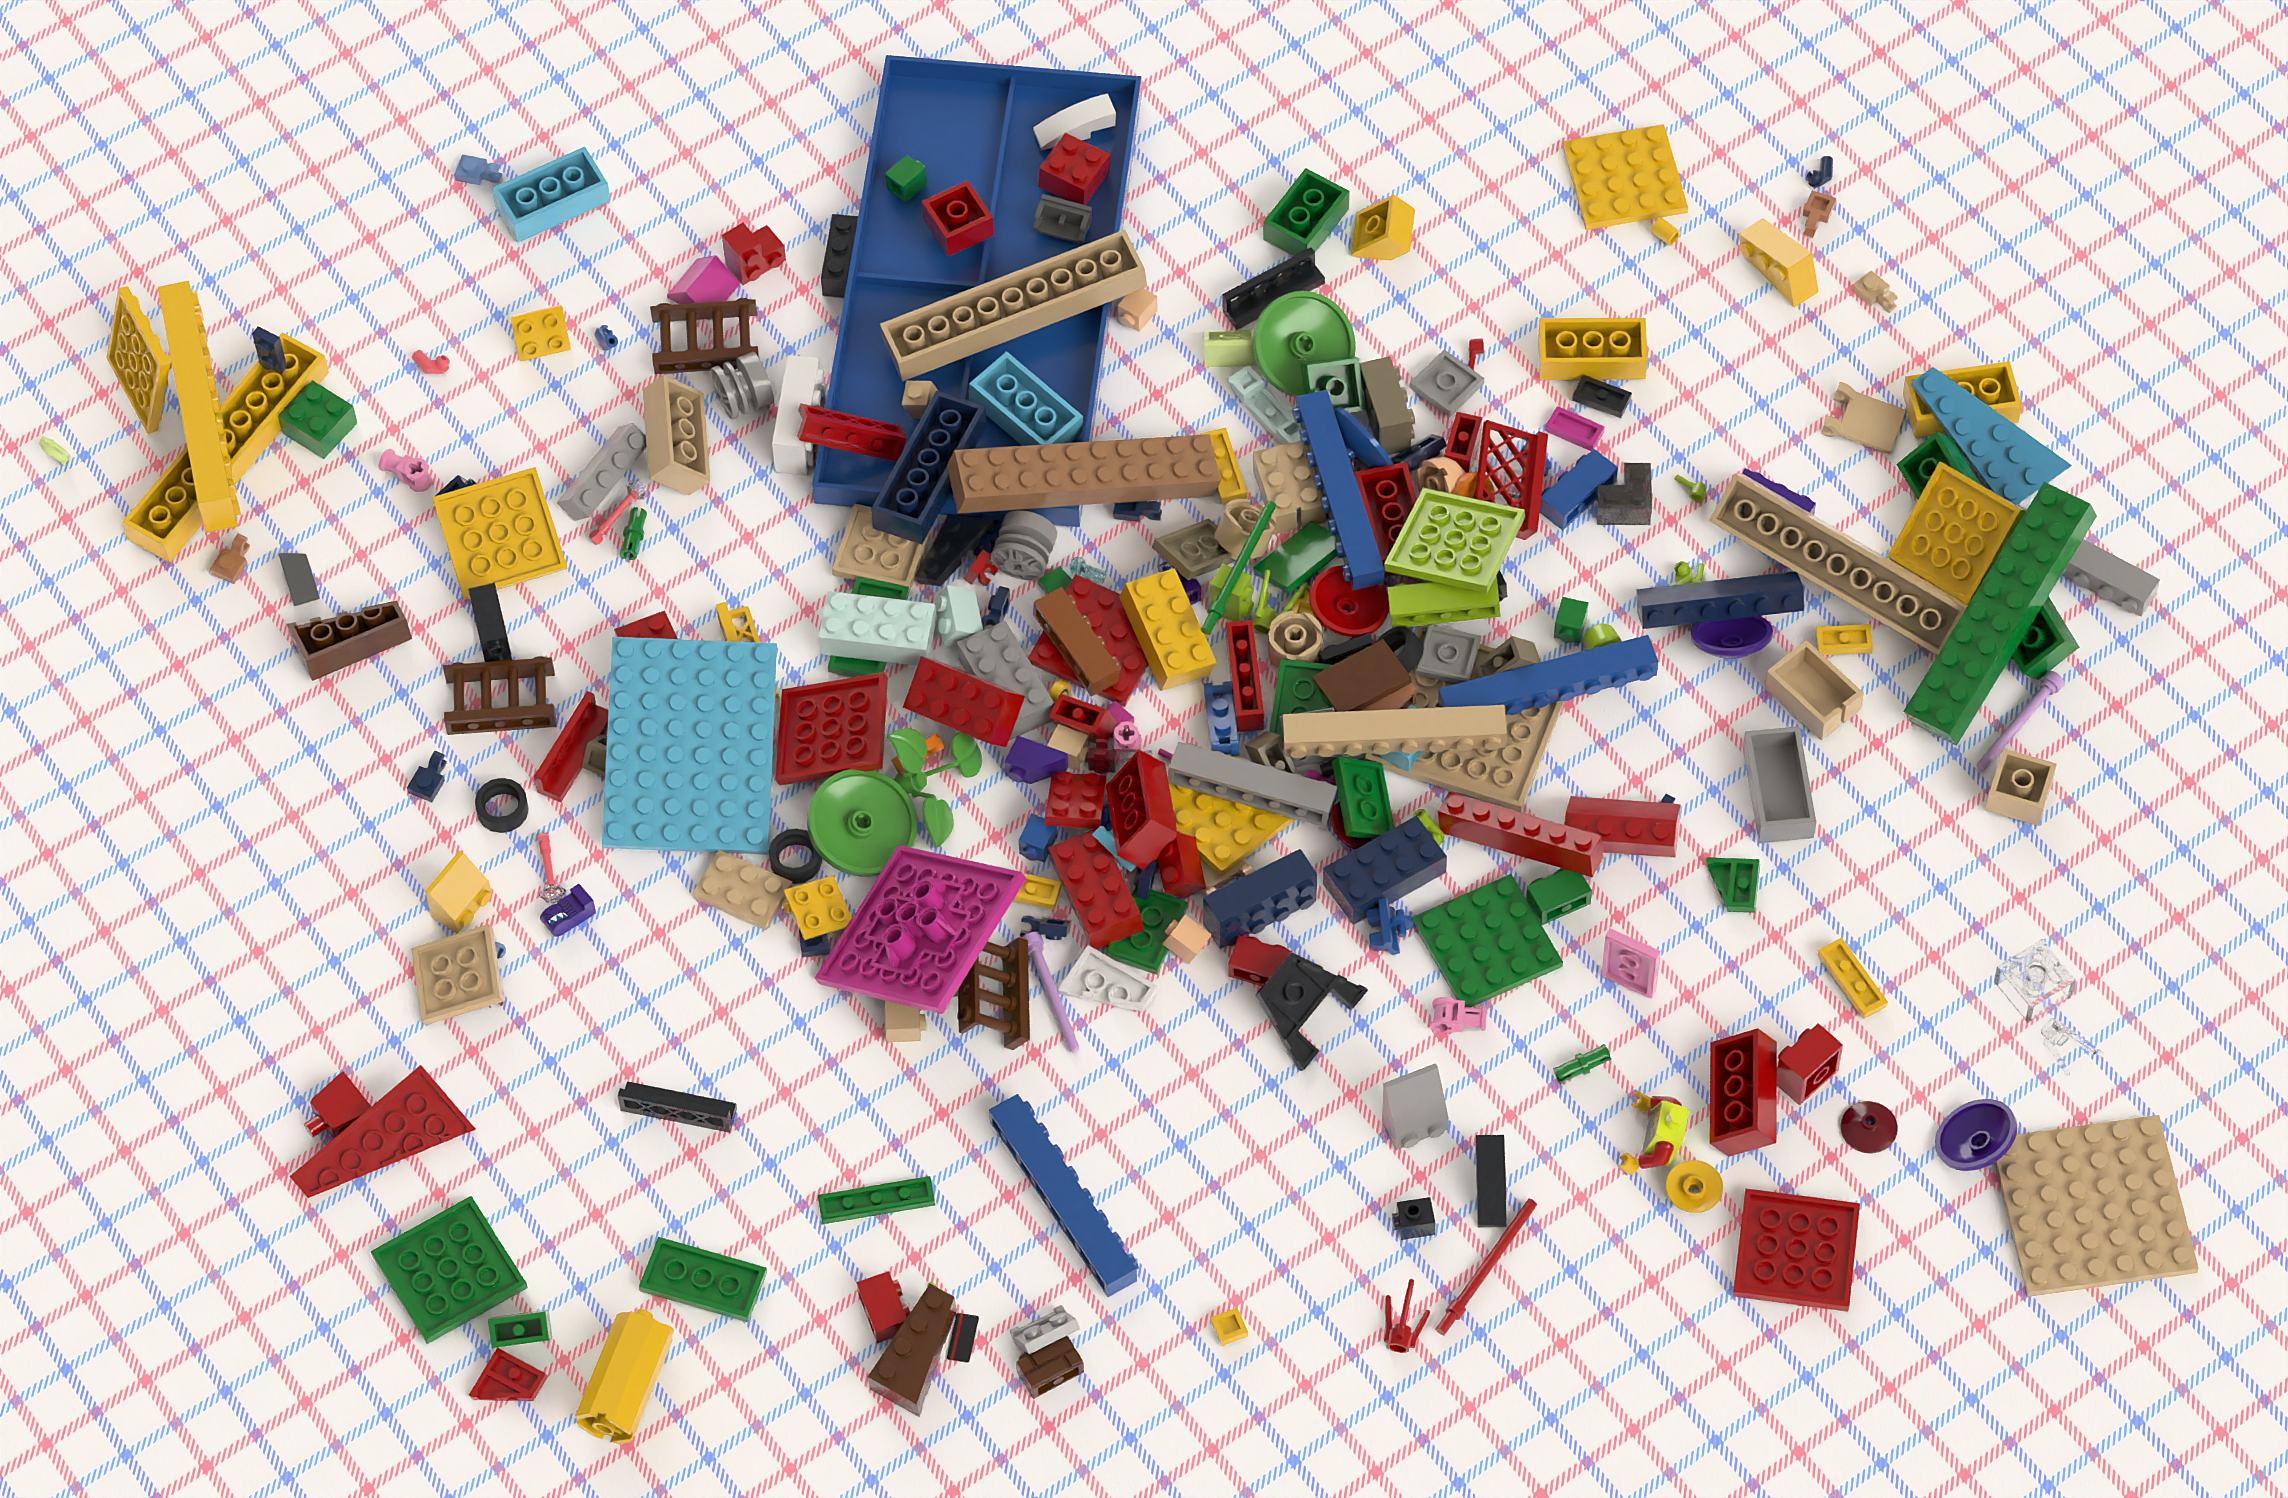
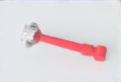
M630 480L626 483L625 487L627 488L628 496L598 526V530L590 532L589 537L595 545L602 543L604 539L602 536L607 534L611 529L610 527L633 499L643 500L648 496L646 494L647 488L642 482Z
M548 832L537 834L547 879V885L540 891L539 897L549 904H555L562 899L566 889L554 883L550 839Z

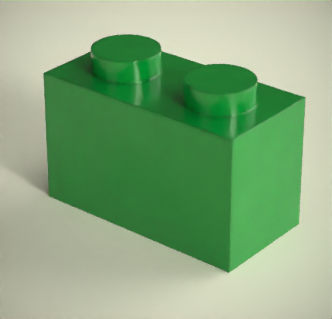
M1562 868L1549 877L1535 879L1527 886L1526 899L1541 925L1590 905L1592 890L1584 876Z
M549 1309L496 1316L488 1319L491 1348L548 1341L553 1338Z

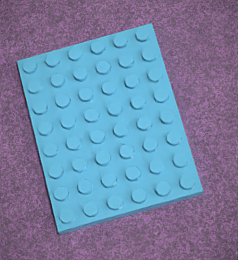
M612 637L602 848L711 853L723 851L737 854L768 855L777 643Z

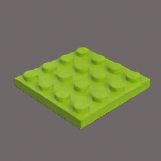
M1423 488L1384 563L1385 571L1488 593L1525 519V510Z

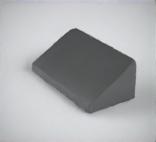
M279 553V559L293 605L297 606L320 599L307 555L304 553Z

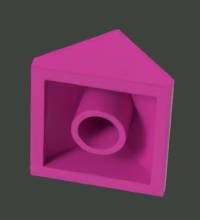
M717 255L697 258L668 292L667 298L677 304L727 301L738 288L740 282Z

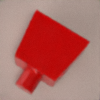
M342 1071L311 1099L310 1104L315 1116L305 1122L304 1127L312 1138L325 1129L332 1138H335L369 1109L371 1105L345 1072Z

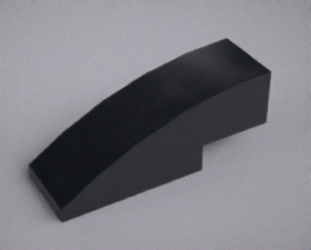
M1504 1134L1476 1135L1478 1228L1507 1227Z

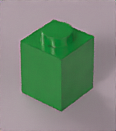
M906 155L885 173L887 190L905 203L908 202L927 185L925 166L920 161H915Z
M1562 597L1554 626V638L1568 643L1581 642L1588 617L1589 602Z

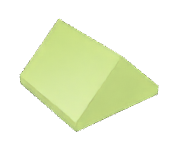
M1254 330L1203 331L1204 367L1257 366L1252 348Z

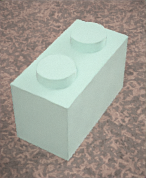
M946 585L934 599L939 623L938 629L941 633L943 645L957 647L958 641L983 631L975 589Z

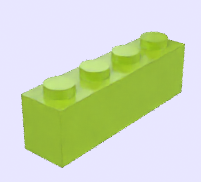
M1497 576L1488 593L1432 581L1410 585L1402 583L1388 587L1392 628L1396 626L1413 627L1501 617Z

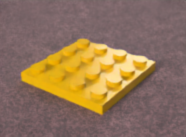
M1664 124L1563 141L1565 158L1586 230L1688 213V204Z
M125 286L118 288L106 358L146 433L149 435L158 431L159 422L162 420L161 411L165 403V389L168 386V373L172 363L169 355L165 354L161 347L159 336L153 333L148 316L142 313L137 296H133L129 287Z
M1939 462L1887 557L1969 605L2026 511L1950 466Z
M536 467L432 497L464 600L470 599L468 588L495 583L496 590H500L568 569Z
M1242 755L1234 756L1235 758L1239 759L1244 758ZM1169 783L1177 832L1196 838L1200 858L1220 877L1296 820Z

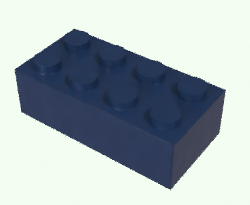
M1416 815L1324 867L1323 885L1350 922L1355 925L1367 918V910L1379 906L1378 899L1386 897L1388 905L1445 874L1447 870V855Z
M1300 848L1204 896L1203 925L1212 934L1211 937L1219 949L1226 946H1234L1239 935L1243 936L1248 932L1249 935L1260 933L1266 926L1274 922L1284 921L1290 914L1300 909L1305 910L1311 907L1316 902L1317 872Z

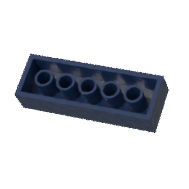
M939 391L935 392L871 508L873 529L923 544L952 491L947 469L948 462L954 450L974 449L986 428V406Z

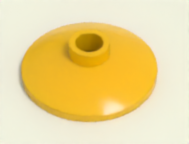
M1688 1160L1679 1163L1670 1171L1666 1180V1193L1670 1201L1680 1210L1689 1213H1702L1712 1209L1720 1201L1723 1194V1180L1719 1172L1710 1164L1699 1160ZM1695 1188L1699 1193L1694 1194L1689 1192V1190Z

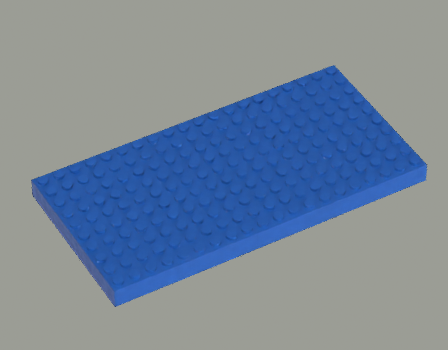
M886 55L825 409L900 425L907 438L904 445L905 448L920 419H912L902 406L906 381H932L939 392L969 401V383L1007 351L1083 415L1082 433L1071 443L1092 442L1112 301L903 382L883 342L880 323L1083 246L1078 243L1033 232L1036 220L1034 217L1042 194L1060 198L1038 187L1039 168L1054 148L1041 151L1033 132V127L1072 105L1107 93L1116 112L1115 126L1092 131L1089 139L1082 140L1110 154L1109 174L1086 205L1092 207V222L1083 245L1122 231L1142 100V76ZM908 155L925 166L927 185L905 203L887 190L885 173L903 157ZM968 180L993 217L994 236L948 257L923 220L922 201ZM986 415V428L974 449L1022 446ZM819 445L812 483L814 504L854 507V504L872 507L897 462ZM951 491L939 515L951 514L982 518L983 514L1006 516L1009 512L1016 510L957 513L953 491ZM1083 505L1017 510L1039 514L1054 525L1080 527Z

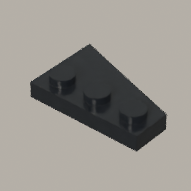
M948 514L915 575L918 584L941 587L962 564L961 558L970 549L975 550L981 544L979 539L986 531L989 533L993 531L996 527L992 519Z

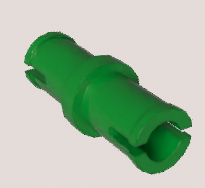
M633 507L630 510L628 525L623 530L624 541L620 551V556L623 559L627 558L629 550V560L637 558L640 541L643 540L645 535L643 527L647 511L641 508L639 517H637L639 507Z
M1602 1044L1583 1055L1581 1053L1576 1054L1574 1059L1554 1067L1553 1071L1558 1082L1563 1084L1565 1081L1580 1074H1589L1590 1069L1611 1061L1612 1058L1606 1045Z

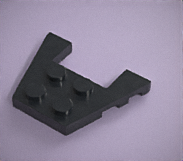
M1291 952L1284 958L1255 996L1296 1067L1302 1071L1306 1069L1319 1052L1299 1032V1029L1329 992L1351 1010L1358 1004L1368 989L1360 984L1356 985L1347 981V978L1339 974L1335 975L1328 972L1322 966Z

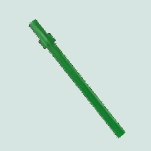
M1267 501L1218 597L1215 601L1211 602L1207 610L1208 616L1201 627L1202 633L1210 635L1217 620L1223 617L1226 611L1225 605L1276 508L1274 502Z

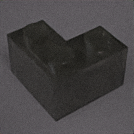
M1624 462L1623 485L1597 486V525H1651V463Z

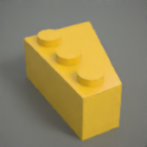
M1764 218L1738 233L1740 239L1739 249L1742 255L1761 272L1794 308L1819 293L1811 251Z

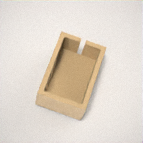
M1301 441L1253 451V472L1264 506L1267 501H1272L1276 504L1273 512L1276 518L1273 535L1296 530V510L1301 509L1302 528L1310 521L1316 524L1325 523V513L1322 510L1320 500L1323 496L1321 490H1316L1313 475L1316 474L1314 468H1309L1306 457L1308 452L1307 446H1303Z
M1807 640L1768 669L1766 673L1764 688L1821 741L1840 727V721L1844 724L1862 708L1864 692Z

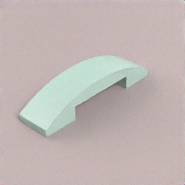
M1249 365L1227 378L1228 383L1243 405L1274 438L1282 444L1301 441L1299 430H1302L1300 423H1295L1293 416L1265 388V381Z

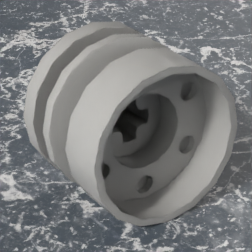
M750 352L737 358V371L729 362L723 364V370L718 365L711 368L716 397L728 417L732 420L739 417V410L744 415L748 414L749 400L757 410L774 403V394L768 375L755 352Z
M1021 510L1009 512L1004 516L999 530V537L996 539L995 547L991 553V561L1001 572L1010 577L1021 580L1040 579L1045 573L1046 565L1049 562V554L1053 551L1058 531L1054 524L1039 514Z

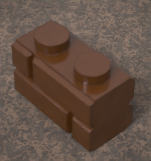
M1065 1336L1031 1354L1024 1352L1016 1361V1371L1031 1397L1035 1399L1084 1373V1362L1069 1337Z

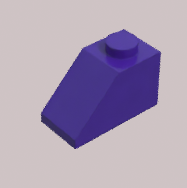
M1017 735L1004 761L1005 776L1019 783L1033 784L1050 778L1052 772L1067 771L1068 753Z

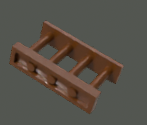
M739 298L734 301L673 305L660 303L657 306H650L652 322H660L661 351L659 353H652L655 374L711 371V368L717 365L723 370L725 362H729L734 369H737V358L750 352H755L760 359L758 346H751L749 317L758 316L756 299ZM739 317L740 346L725 348L723 318ZM712 319L714 348L699 350L697 320ZM686 321L687 350L671 351L670 322Z
M537 656L533 659L465 664L456 662L451 665H443L446 684L453 683L454 710L444 712L447 735L557 727L554 704H547L546 676H555L552 657ZM535 677L536 704L519 706V678ZM508 679V707L492 708L491 680ZM480 681L481 708L465 710L464 682Z
M1020 937L1004 947L987 941L982 951L1001 957L1002 970L979 963L978 956L958 988L957 1019L959 1033L964 1034L979 1024L1003 1032L1004 1048L1015 1050L1030 1040L1028 940ZM979 975L1002 982L1003 996L979 988ZM980 1000L1002 1007L1004 1021L981 1014Z

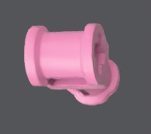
M386 449L381 455L378 463L379 470L383 472L389 471L397 475L400 482L409 485L410 489L415 492H424L430 488L432 478L428 473V465L425 460L408 455L401 457L395 454V451L392 449Z
M1121 722L1115 727L1113 750H1116L1117 759L1119 756H1133L1139 749L1141 750V734H1139L1138 728L1132 722Z
M1438 997L1433 1000L1432 1007L1435 1009L1434 1020L1431 1021L1430 1027L1434 1032L1442 1034L1452 1032L1463 1033V1027L1480 1028L1481 1031L1486 1030L1487 1006H1482V1008L1465 1007V1001L1454 1000L1449 997Z

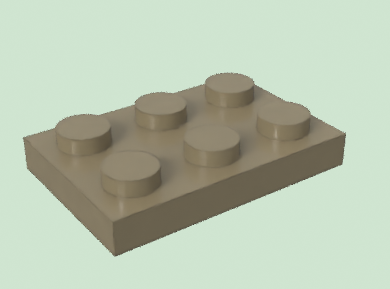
M1209 518L1156 538L1152 545V548L1187 580L1218 569L1222 563L1228 565L1236 562V560L1228 555V551L1215 540L1214 533L1217 525Z

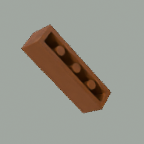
M1060 587L1034 601L1032 615L1091 697L1119 682L1121 670L1119 661L1115 656H1110L1106 650L1104 640L1100 635H1095L1091 629L1092 626L1089 619L1078 611L1077 604L1071 594L1067 595L1063 588Z

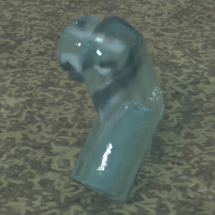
M1074 557L1069 565V570L1073 575L1077 574L1101 584L1105 581L1107 571L1086 565V561L1082 557Z

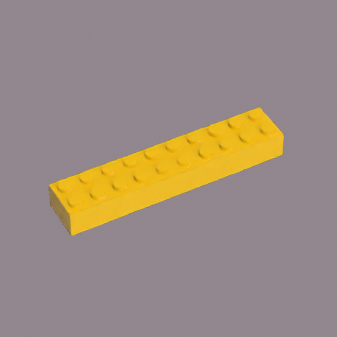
M189 280L158 286L196 496L206 533L238 527L236 516L241 515V510L236 496L237 489L232 475L233 469L230 455L228 454L229 448L226 434L224 433V422L220 412V401L215 386L216 380L211 365L212 359L207 344L208 338L203 323L204 317L197 290H191Z
M283 332L279 337L287 363V368L284 372L279 374L273 370L268 371L260 365L258 360L219 406L223 417L224 433L227 438L228 454L231 459L235 485L282 430L279 415L312 380L320 384L329 374L324 354ZM187 445L122 521L126 537L129 541L169 563L203 524Z

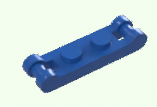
M1231 681L1222 682V685L1204 683L1211 751L1231 754L1232 757L1240 756ZM1213 696H1224V698L1213 699Z

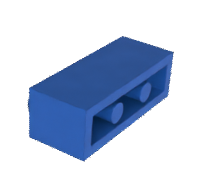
M1595 449L1588 455H1582L1569 472L1565 471L1560 475L1557 483L1551 488L1547 487L1543 490L1540 513L1563 531L1617 482L1618 467Z

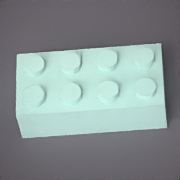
M827 591L818 635L820 654L917 666L921 656L930 657L936 626L935 604Z

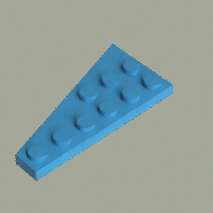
M1930 368L1911 382L1910 385L1948 436L1954 440L1960 452L1987 488L2016 506L2038 491L2043 482H2051L2072 466L1936 368Z

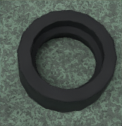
M1406 626L1391 628L1376 641L1384 639L1393 653L1404 646L1396 657L1408 673L1415 668L1423 655L1424 646L1421 639Z
M497 778L488 781L477 791L474 800L478 820L483 827L492 832L505 833L515 830L526 820L529 811L525 790L512 779ZM496 795H512L518 801V807L514 812L506 816H492L487 813L485 807L486 803Z
M798 828L788 829L779 833L771 841L769 858L771 870L774 874L792 881V884L805 883L814 878L820 871L822 857L815 850L807 830ZM792 845L805 846L812 853L811 860L807 864L795 868L783 865L779 860V855L783 849Z

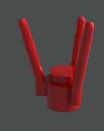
M1412 1278L1409 1279L1400 1322L1395 1324L1394 1328H1392L1391 1296L1386 1295L1385 1297L1386 1332L1384 1342L1387 1343L1388 1349L1398 1353H1407L1410 1348H1415L1417 1338L1430 1315V1310H1425L1412 1334L1411 1327L1406 1325L1414 1286V1279Z

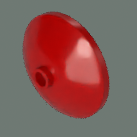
M1343 565L1331 567L1320 573L1311 586L1309 602L1314 616L1324 627L1342 636L1360 637L1377 631L1384 624L1390 606L1388 592L1383 584L1352 590L1350 581H1345Z

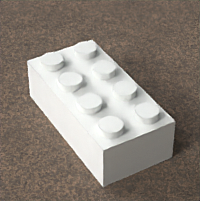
M787 355L772 441L776 473L807 476L809 465H814L815 450H812L813 443L800 441L797 434L802 422V417L798 411L800 403L822 408L820 400L825 399L826 396L825 371L823 368H820L818 357Z

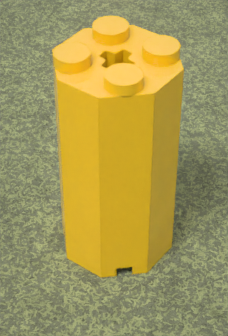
M637 1309L636 1313L630 1311L616 1314L575 1414V1418L578 1419L577 1426L599 1439H603L604 1434L612 1436L610 1441L612 1443L632 1442L673 1341L674 1329L671 1326L658 1322L653 1318L652 1313L644 1309Z

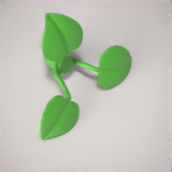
M912 728L896 730L889 734L887 738L892 743L905 771L897 774L894 781L907 794L912 793L913 798H926L922 804L923 818L933 846L938 848L953 830V814L945 800H937L934 794L920 791L926 787L928 776L956 766L959 767L961 775L965 778L977 775L982 766L981 750L974 737L962 732L956 733L951 740V752L956 761L922 772L921 770L925 765L923 758L927 754L925 739L919 731Z

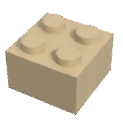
M2003 748L1988 794L1985 810L2039 826L2054 780L2057 763Z

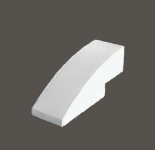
M1107 93L1082 101L1054 114L1033 127V132L1042 151L1054 148L1065 133L1080 140L1090 138L1092 131L1115 126L1116 112Z

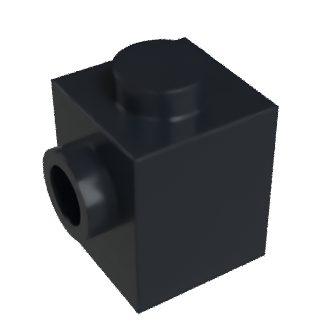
M1431 1197L1396 1202V1213L1391 1214L1394 1231L1399 1230L1401 1240L1435 1235L1436 1222Z

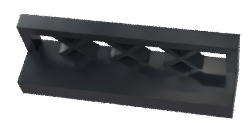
M1309 248L1223 293V313L1234 328L1238 330L1257 320L1262 311L1272 301L1285 294L1296 291H1312L1325 284V276L1315 265V251Z
M627 1081L625 1089H619L617 1095L620 1111L727 1133L731 1131L737 1111V1103Z

